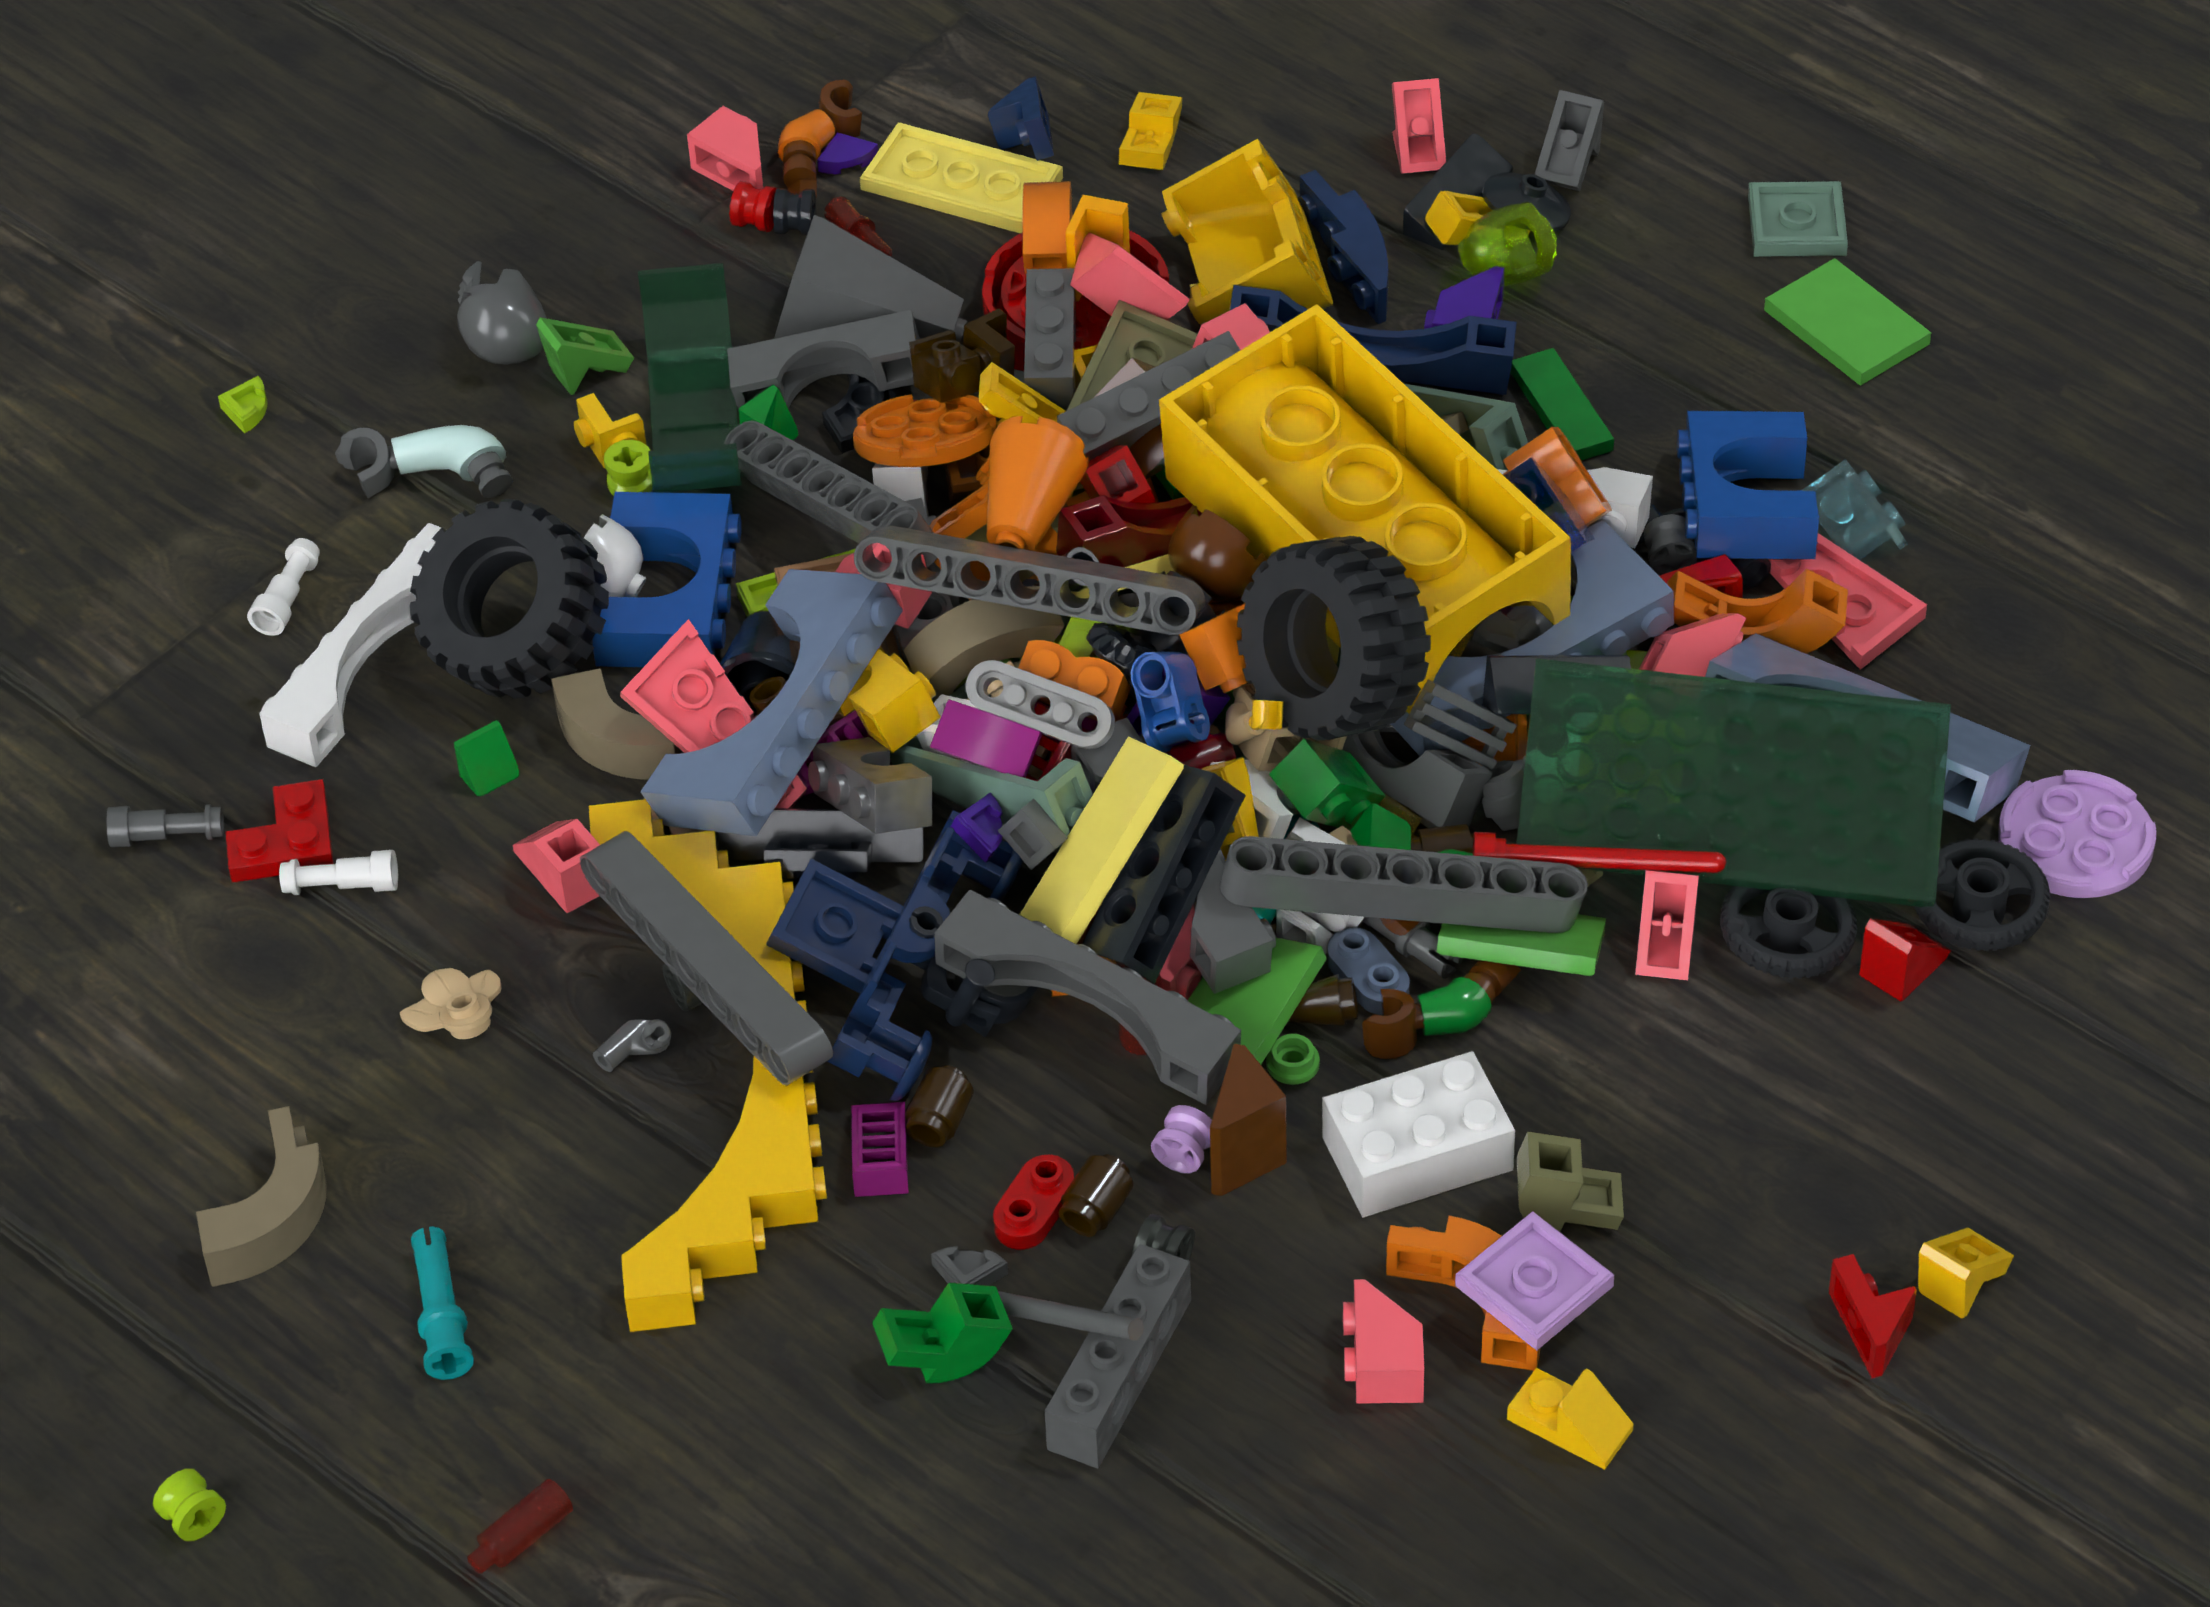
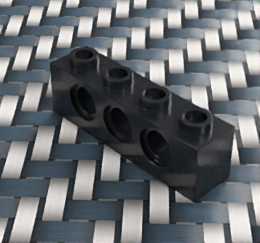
M1187 765L1183 766L1184 769L1104 898L1082 943L1094 950L1098 956L1121 968L1128 967L1133 969L1144 980L1155 984L1246 796L1217 774Z

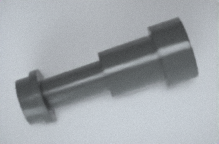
M206 804L204 812L167 814L166 809L131 811L130 806L108 807L107 836L110 847H130L133 841L167 840L168 834L206 832L207 840L224 836L222 806L212 807L211 804Z

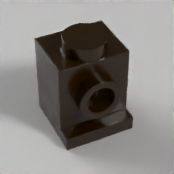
M948 330L909 342L913 380L916 388L940 403L979 392L981 374L979 354L956 341L954 331Z

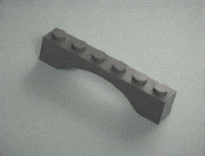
M1127 717L1115 722L1114 732L1103 746L1096 749H1082L1071 745V760L1080 762L1092 794L1100 784L1128 736L1147 745L1143 734L1138 735ZM1221 849L1193 903L1195 913L1192 921L1190 957L1214 994L1269 973L1271 971L1272 949L1276 947L1275 934L1266 919H1259L1252 907L1233 904L1221 893L1219 885L1226 862Z
M969 890L935 932L936 964L964 979L966 977V964L973 959H983L993 966L996 974L995 980L987 986L1017 985L1040 987L1066 993L1096 1006L1116 1019L1138 1040L1151 1059L1162 1083L1205 1105L1208 1104L1223 1083L1234 1044L1241 1045V1029L1235 1027L1226 1017L1219 1014L1212 1015L1189 1003L1181 994L1175 991H1166L1144 980L1133 969L1128 967L1121 968L1098 956L1090 947L1083 944H1075L1053 933L1045 924L1039 921H1030L1012 912L997 899L985 898Z

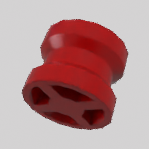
M738 182L730 202L729 216L731 224L738 227L752 224L759 231L770 232L774 227V197L777 188L765 186L762 189H756L752 183Z

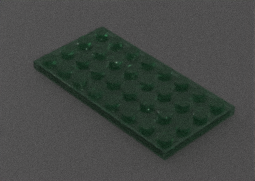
M1536 658L1516 844L1719 852L1726 858V866L1721 872H1663L1699 875L1698 882L1767 890L1784 888L1809 891L1812 895L1917 907H1934L1936 902L1951 704ZM1582 868L1644 876L1646 874V870Z

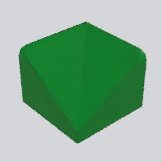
M775 385L768 387L738 409L740 424L747 421H757L791 440L796 439L799 435L790 411Z

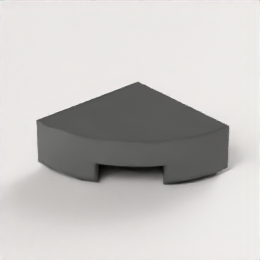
M953 1246L931 1254L932 1266L947 1283L989 1286L1008 1275V1263L1001 1256L990 1250L985 1249L983 1253L973 1250H958V1246Z

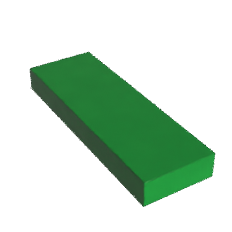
M1554 348L1512 360L1510 373L1547 430L1551 427H1559L1581 461L1614 451V437Z

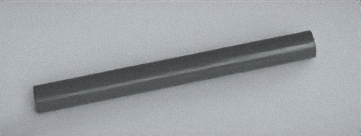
M998 1291L1008 1316L1133 1341L1138 1340L1143 1334L1144 1326L1139 1318Z

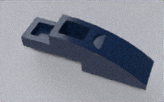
M1316 170L1301 175L1300 196L1297 198L1305 212L1307 222H1310L1317 229L1325 245L1331 249V256L1327 260L1331 276L1336 282H1342L1352 294L1356 305L1361 310L1365 309L1377 324L1385 322L1388 309V257L1384 239L1376 219L1367 204L1355 190L1338 196Z

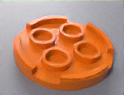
M912 394L904 395L874 405L857 418V427L853 432L854 448L864 459L881 465L895 467L939 465L966 458L990 445L993 432L997 428V420L995 416L991 415L984 408L976 396L966 395L940 403L934 398L913 402Z

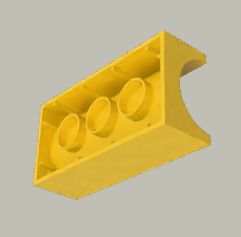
M1318 304L1159 399L1166 479L1194 506H1197L1201 513L1207 509L1242 532L1251 541L1246 550L1254 559L1261 552L1268 559L1271 553L1280 548L1289 547L1291 544L1335 537L1356 536L1362 537L1367 542L1373 541L1388 551L1387 556L1393 555L1406 568L1404 575L1406 578H1412L1420 591L1417 599L1420 606L1426 607L1429 621H1424L1426 635H1431V650L1425 652V662L1429 663L1427 674L1423 681L1418 682L1417 685L1421 690L1413 704L1407 706V713H1410L1427 680L1434 681L1441 665L1458 642L1477 624L1496 611L1514 603L1529 601L1553 625L1570 616L1571 537ZM1328 608L1326 634L1341 648L1337 624Z

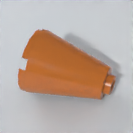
M1016 416L999 423L990 441L986 536L991 544L1034 551L1084 476L1089 459L1083 453L1085 444L1082 439L1068 427L1042 417H1038L1037 424L1021 423L1023 416Z

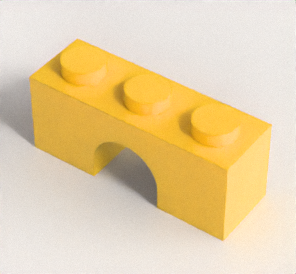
M881 646L838 710L842 715L846 716L855 709L868 734L892 753L941 718L932 701V698L936 696V692L929 680L919 671L915 674L911 673L898 655L893 653L891 656H888Z

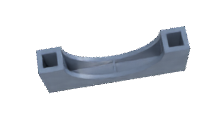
M1601 520L1571 536V586L1575 594L1570 603V616L1520 647L1487 656L1623 655L1630 648L1650 637L1659 636L1668 627L1674 625V591L1604 520ZM1447 656L1433 682L1482 706L1487 656ZM1434 696L1431 705L1481 730L1495 726L1437 696ZM1405 712L1395 723H1390L1419 756L1426 750L1449 749L1406 727L1404 722L1409 715L1408 712ZM1426 714L1421 722L1461 742L1471 737ZM1499 714V715H1501V716H1503V717H1507V716H1509V715H1511V714Z
M789 569L765 606L784 635L790 640L800 642V650L795 667L786 684L774 700L742 729L722 741L700 750L680 754H665L641 790L642 795L658 818L663 820L664 826L749 836L758 835L902 613V608L886 583L872 581L861 574Z
M1756 633L1709 662L1696 707L1741 726L1760 720L1794 721L1832 729L1867 741L1901 758L1926 778L1932 788L1927 803L1972 822H1976L2009 797L2017 788L2031 746Z

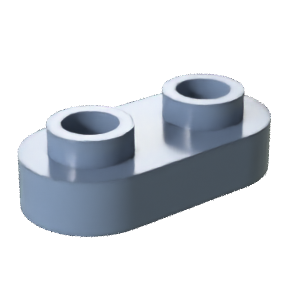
M1346 928L1343 931L1336 932L1330 938L1327 946L1328 967L1334 975L1339 974L1340 979L1353 977L1357 1002L1365 1010L1382 1015L1380 989H1395L1409 994L1410 982L1407 972L1371 932L1361 928ZM1378 980H1387L1388 982L1383 983L1378 982Z

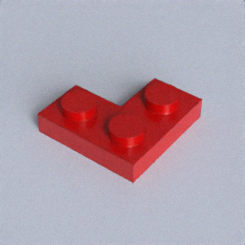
M323 779L274 786L276 824L225 832L228 867L232 883L279 876L280 864L290 862L291 859H298L300 866L334 864L327 797Z

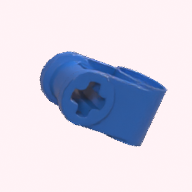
M1145 652L1138 656L1132 665L1131 682L1135 690L1141 716L1142 734L1147 745L1165 753L1170 751L1174 744L1186 740L1197 743L1207 739L1210 731V722L1203 704L1197 679V669L1193 660L1181 652ZM1163 668H1165L1166 671L1165 682H1163L1162 680Z

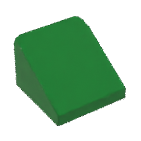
M497 720L454 742L460 777L477 796H484L520 776L513 752L503 728Z
M1375 803L1368 806L1350 830L1351 836L1358 846L1411 850V827L1409 823Z

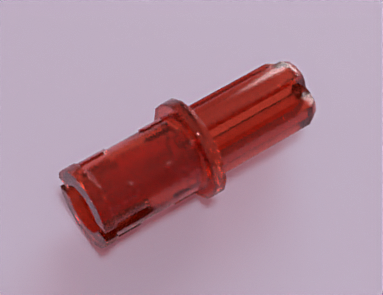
M837 197L828 203L825 207L827 213L824 214V217L829 222L892 257V249L875 232L874 222L869 217L860 215L847 198Z

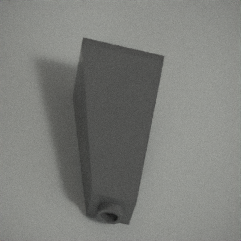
M814 215L790 283L774 339L912 310L920 339L952 330L956 334V341L960 343L964 332V325L967 322L965 319L958 318L964 299L828 220Z

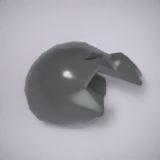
M477 261L462 276L463 281L459 285L460 290L458 291L460 306L457 314V323L465 343L476 356L493 364H519L533 359L544 349L536 327L540 317L546 318L539 299L518 270L503 269L497 283L480 284L482 262Z

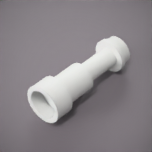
M298 538L287 547L285 558L288 562L282 573L273 577L265 593L256 597L248 611L247 618L254 629L270 636L279 635L283 632L291 617L290 607L300 591L298 583L305 571L315 569L318 564L320 551L315 543L305 538Z
M394 850L372 851L371 856L340 858L336 860V864L300 866L298 859H291L290 862L280 864V886L283 893H292L293 895H300L301 887L337 884L339 889L373 887L375 892L396 891L398 888L396 854Z

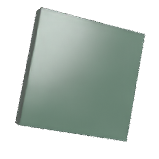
M1841 182L1749 183L1748 201L1754 257L1847 256L1848 240Z

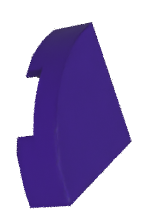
M837 132L817 159L818 172L841 174V169L859 164H861V168L868 166L878 152V144Z
M989 793L957 815L950 826L985 863L991 859L1002 841L1003 836L998 832L1003 826L1001 820L1002 809L995 797Z

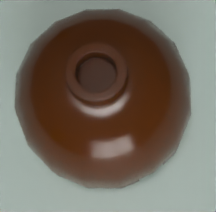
M1193 505L1177 525L1170 538L1168 548L1170 564L1174 571L1194 581L1212 597L1213 601L1217 602L1234 601L1242 597L1246 586L1250 582H1255L1252 578L1254 572L1263 561H1267L1262 552L1254 559L1246 550L1251 541L1233 525L1207 509L1199 517L1197 506Z

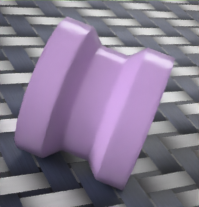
M1178 1105L1172 1107L1164 1120V1127L1166 1129L1160 1130L1151 1143V1150L1155 1158L1171 1170L1180 1173L1196 1172L1204 1160L1203 1150L1210 1147V1125L1212 1120L1202 1111L1190 1106Z

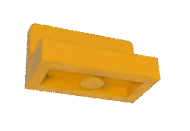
M1082 195L1066 229L1067 268H1074L1075 270L1082 242L1088 232L1113 242L1130 253L1128 203ZM1075 289L1076 301L1079 302L1082 294Z

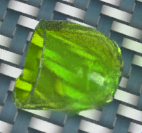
M1522 202L1490 211L1476 220L1470 226L1465 238L1459 243L1458 252L1463 266L1473 276L1494 266L1504 267V286H1513L1530 281L1551 271L1557 254L1556 235L1548 220L1539 213L1532 203ZM1526 225L1534 233L1538 247L1537 256L1532 248Z

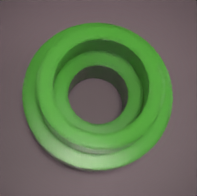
M1287 1034L1275 1041L1266 1056V1066L1269 1074L1277 1081L1295 1085L1305 1083L1317 1074L1320 1066V1057L1317 1049L1308 1038L1299 1034Z

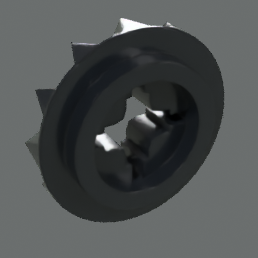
M1094 623L1086 636L1087 641L1092 646V651L1097 657L1110 662L1121 672L1130 676L1132 665L1138 656L1145 652H1157L1154 645L1146 643L1142 640L1141 636H1136L1127 629H1121L1114 624Z

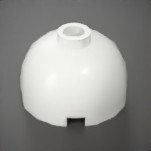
M602 514L599 518V526L594 523L584 537L598 552L597 561L604 565L607 581L601 584V587L609 591V597H637L646 581V577L639 574L643 562L641 546L631 532Z

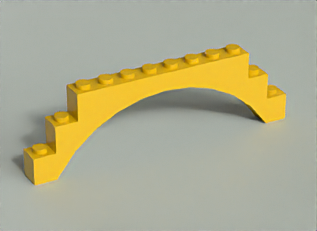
M646 799L589 805L590 833L600 845L624 831L630 832L794 1000L795 992L805 991L802 963L791 961L790 957L766 945L794 891L793 881H782L780 862L729 867L728 851H717L714 831L665 836L663 820L653 819L651 806ZM806 1000L796 1001L807 1012ZM754 1056L753 1076L740 1122L714 1169L677 1212L621 1255L624 1298L630 1332L695 1325L694 1302L705 1301L703 1279L758 1273L756 1251L766 1250L764 1228L819 1222L816 1200L827 1199L824 1167H813L812 1157L822 1156L819 1124L808 1125L807 1116L818 1114L814 1082L804 1083L802 1076L788 1086L783 1085Z

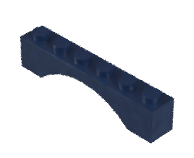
M1233 285L1230 310L1245 303L1257 318L1265 322L1270 332L1308 310L1281 291ZM1467 316L1449 324L1427 329L1390 331L1367 329L1336 321L1402 382L1501 395L1507 394L1517 322Z

